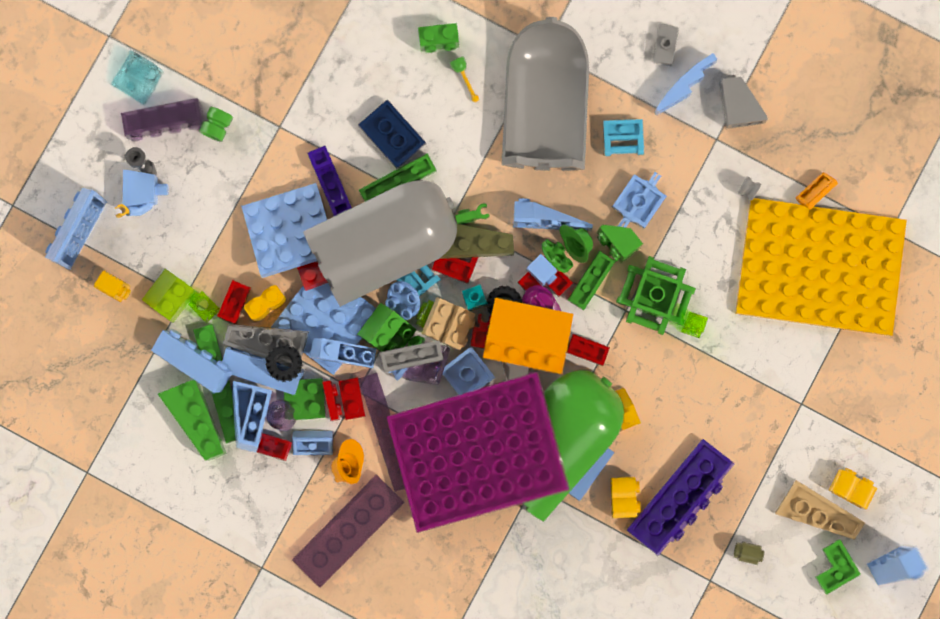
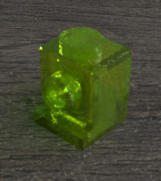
M689 311L686 314L681 333L700 338L701 334L704 333L708 317Z

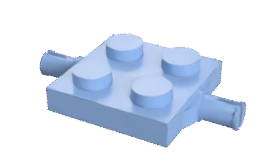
M654 172L649 181L642 180L635 174L612 206L624 217L618 227H621L623 224V227H627L632 222L645 229L667 197L655 186L661 178L660 174L654 180L658 174Z

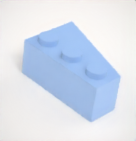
M233 381L232 399L236 448L256 453L272 390Z
M900 546L867 563L878 585L911 578L915 580L924 575L923 572L928 570L917 547Z

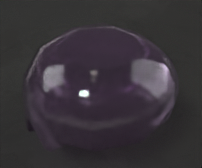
M282 399L273 401L266 413L268 424L280 431L290 430L296 422L293 417L295 409L288 401Z

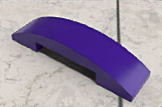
M326 146L308 152L333 215L337 216L351 209L352 207Z

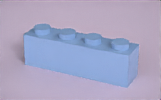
M174 329L162 330L151 351L213 393L222 392L233 371L228 369L229 366L220 360L216 361L213 359V355L208 351L198 349L197 344L193 341L183 339L181 337L182 334Z

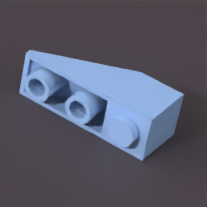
M313 338L310 358L373 368L376 348L325 338Z

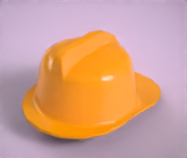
M347 439L341 444L338 456L331 464L335 482L356 484L360 480L364 453L361 445L356 440Z

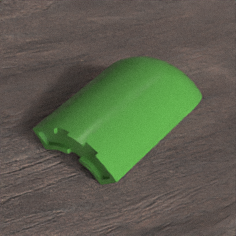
M573 371L555 380L543 392L570 490L522 503L526 506L525 509L543 522L610 447L621 430L624 419L623 403L620 396L611 387L612 382L605 376L601 379L590 371Z

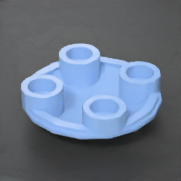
M397 281L389 287L385 305L404 320H408L418 313L420 298L416 289L411 284Z

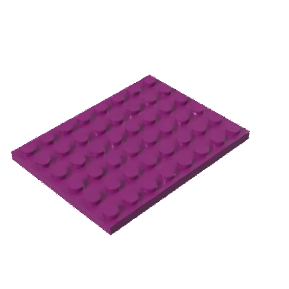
M538 372L387 416L417 533L570 490Z

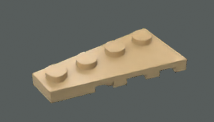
M795 480L775 512L776 515L854 540L865 524L864 521Z

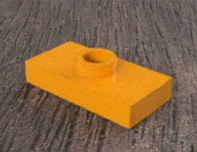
M822 172L796 197V200L810 210L838 182L835 178Z

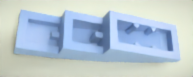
M714 53L697 63L675 83L656 108V116L691 95L690 87L702 81L705 76L702 71L716 63L717 58Z

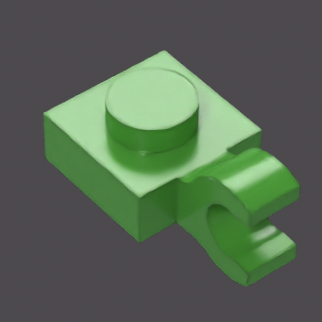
M480 204L476 211H470V209L459 211L458 215H455L457 224L462 225L478 219L489 218V214L483 215L480 212L481 209L487 207V204Z

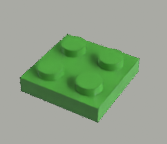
M323 378L299 380L294 395L284 392L286 421L326 418Z

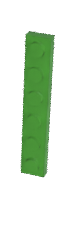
M213 324L194 329L198 348L201 351L205 350L213 355L212 358L216 361H222L223 357ZM228 380L222 392L213 393L211 391L225 441L226 443L236 441L232 388Z

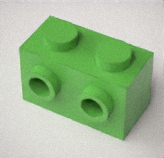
M457 23L418 27L421 52L433 53L436 50L452 51L459 48Z

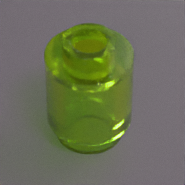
M428 300V302L422 303L416 317V325L424 328L434 301Z

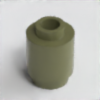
M744 541L741 543L737 542L733 557L741 562L758 565L759 562L763 561L764 550H761V545Z

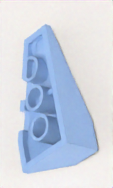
M521 198L514 202L513 228L559 230L562 225H567L574 230L584 228L587 231H591L593 228V224L541 204L530 202V199Z

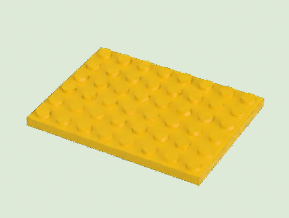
M753 198L749 204L735 314L893 336L907 220L821 207H812L809 210L800 204Z

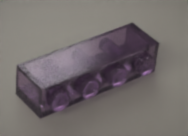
M198 98L121 113L125 137L128 140L131 139V141L142 140L145 136L159 137L165 132H170L171 134L179 133L181 129L189 128V130L198 129L204 121L201 102Z

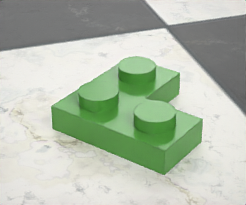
M841 539L822 549L832 567L815 578L826 595L861 575Z

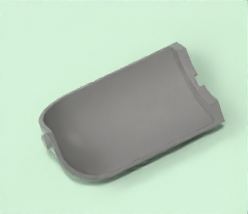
M546 17V20L529 24L520 31L510 47L506 65L502 146L503 166L523 169L524 166L535 167V170L550 171V168H561L562 171L585 170L589 58L586 46L579 33L569 24L558 21L556 17Z
M412 181L386 191L303 231L312 253L320 264L318 266L324 278L327 279L331 287L330 289L341 307L441 258L454 243L457 234V222L452 212L454 204L451 198H446L442 189L437 184L429 181Z

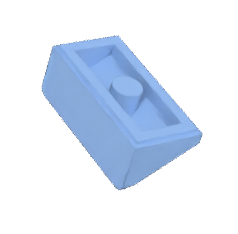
M333 431L293 432V455H333Z

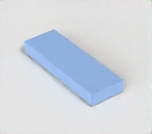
M608 448L569 494L580 501L615 452Z

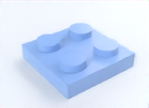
M469 347L440 370L458 395L481 389L495 378L472 347Z

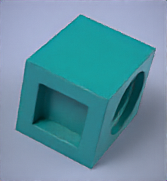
M481 284L462 291L468 311L487 306Z

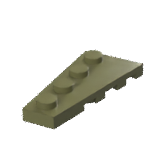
M457 224V234L454 243L439 259L514 256L513 234Z

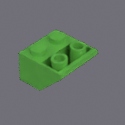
M602 225L597 231L599 242L603 246L607 245L611 250L609 252L611 257L615 261L619 260L620 263L628 259L643 245L631 228Z
M380 303L357 335L378 351L385 352L404 348L417 329L395 311Z

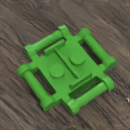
M651 256L648 257L644 269L629 265L624 287L620 297L618 296L616 300L618 304L631 307L626 322L630 324L633 322L658 331L657 333L661 335L664 334L668 321L683 326L685 322L684 316L691 295H694L696 288L682 283L686 269L682 267L679 269L656 261ZM651 267L676 275L677 278L673 279L650 271ZM640 275L642 277L633 301L629 300L628 296L635 276ZM682 290L684 294L677 315H671L679 291ZM636 310L662 318L661 324L636 316Z

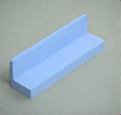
M230 346L226 348L222 362L229 366L228 369L233 371L232 375L292 395L296 393L299 380L303 377L305 370L301 368V373L298 374V377L293 378L290 382L289 380L286 382L277 381L268 373L265 358ZM276 362L277 368L285 371L290 368Z

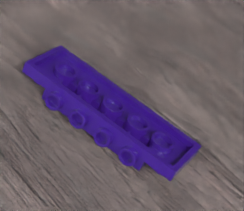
M702 439L629 526L627 531L659 556L670 542L673 543L674 540L679 541L685 533L683 529L687 525L691 526L696 521V514L700 509L705 510L710 504L708 499L713 493L717 495L722 490V479L735 465L734 462Z

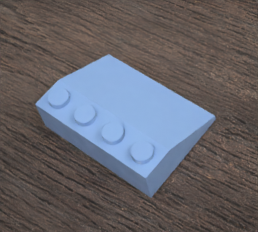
M82 188L81 192L78 191L73 200L75 202L74 205L65 213L63 225L57 228L55 240L48 245L45 251V258L68 270H71L107 203L98 193L86 188Z

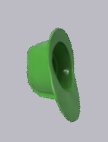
M567 225L560 226L559 231L568 254L579 263L586 262L588 254L593 248V240L587 230L584 228L574 230Z

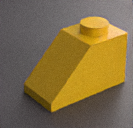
M625 388L616 390L624 407V419L620 432L641 423L634 404Z

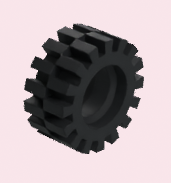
M507 285L493 289L487 298L488 312L492 316L495 298L506 296L511 301L522 303L520 293L515 288Z
M280 344L279 347L275 346L272 351L268 352L266 368L270 376L275 378V380L282 382L289 380L290 382L301 373L303 363L300 353L296 348L290 347L288 344L286 346ZM281 356H288L292 360V365L288 370L283 371L277 368L276 362Z

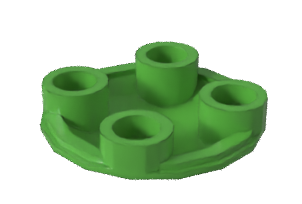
M548 239L542 242L541 247L546 259L557 270L565 273L573 267L572 261L565 255V248L560 242L553 243Z

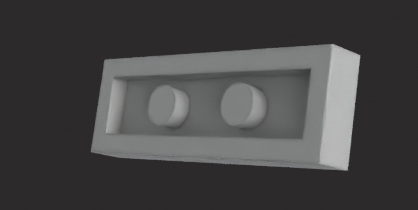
M439 340L380 352L385 373L443 360Z

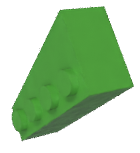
M193 379L158 393L161 400L205 461H210L227 454L201 386L197 381Z

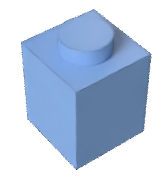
M542 254L526 269L542 286L546 283L550 285L557 278L555 274L558 270Z

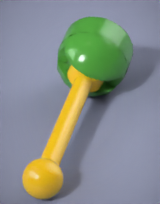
M464 57L450 62L452 69L455 72L461 73L472 95L471 100L478 102L479 97L475 95L464 72L467 66Z

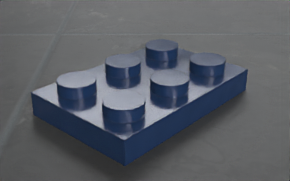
M388 99L358 124L360 129L396 169L426 145L424 139Z

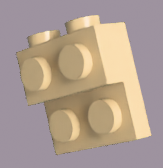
M436 297L421 334L436 341L439 340L440 343L453 349L461 350V347H464L468 342V337L466 336L468 330L472 329L475 325V313Z

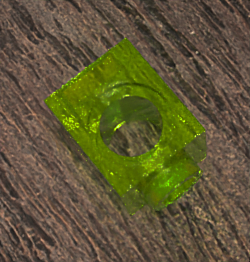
M204 291L196 292L189 299L191 302L188 305L206 323L220 310ZM204 300L207 301V309L199 310V303Z

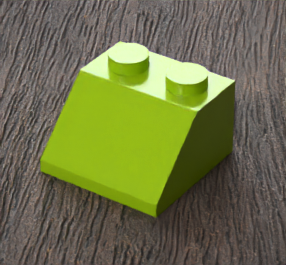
M165 268L142 298V301L174 323L197 291Z

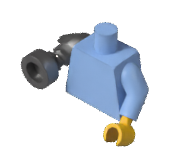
M138 147L130 148L125 155L127 163L131 167L138 168L141 172L123 170V204H119L114 208L120 209L122 214H116L117 218H121L125 214L126 216H141L151 210L153 205H157L158 195L169 194L168 184H158L154 163L149 159L146 161L145 152Z

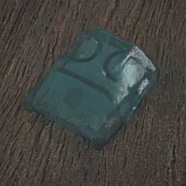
M130 50L111 85L142 105H145L154 92L164 71L140 54Z

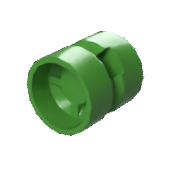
M211 106L207 112L208 121H203L199 132L215 141L222 142L227 133L224 128L231 124L233 116Z

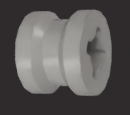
M747 176L738 193L748 196V199L752 201L761 184L753 182Z

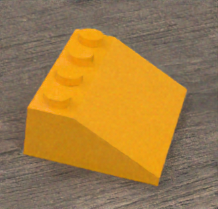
M495 298L483 358L562 374L574 314Z

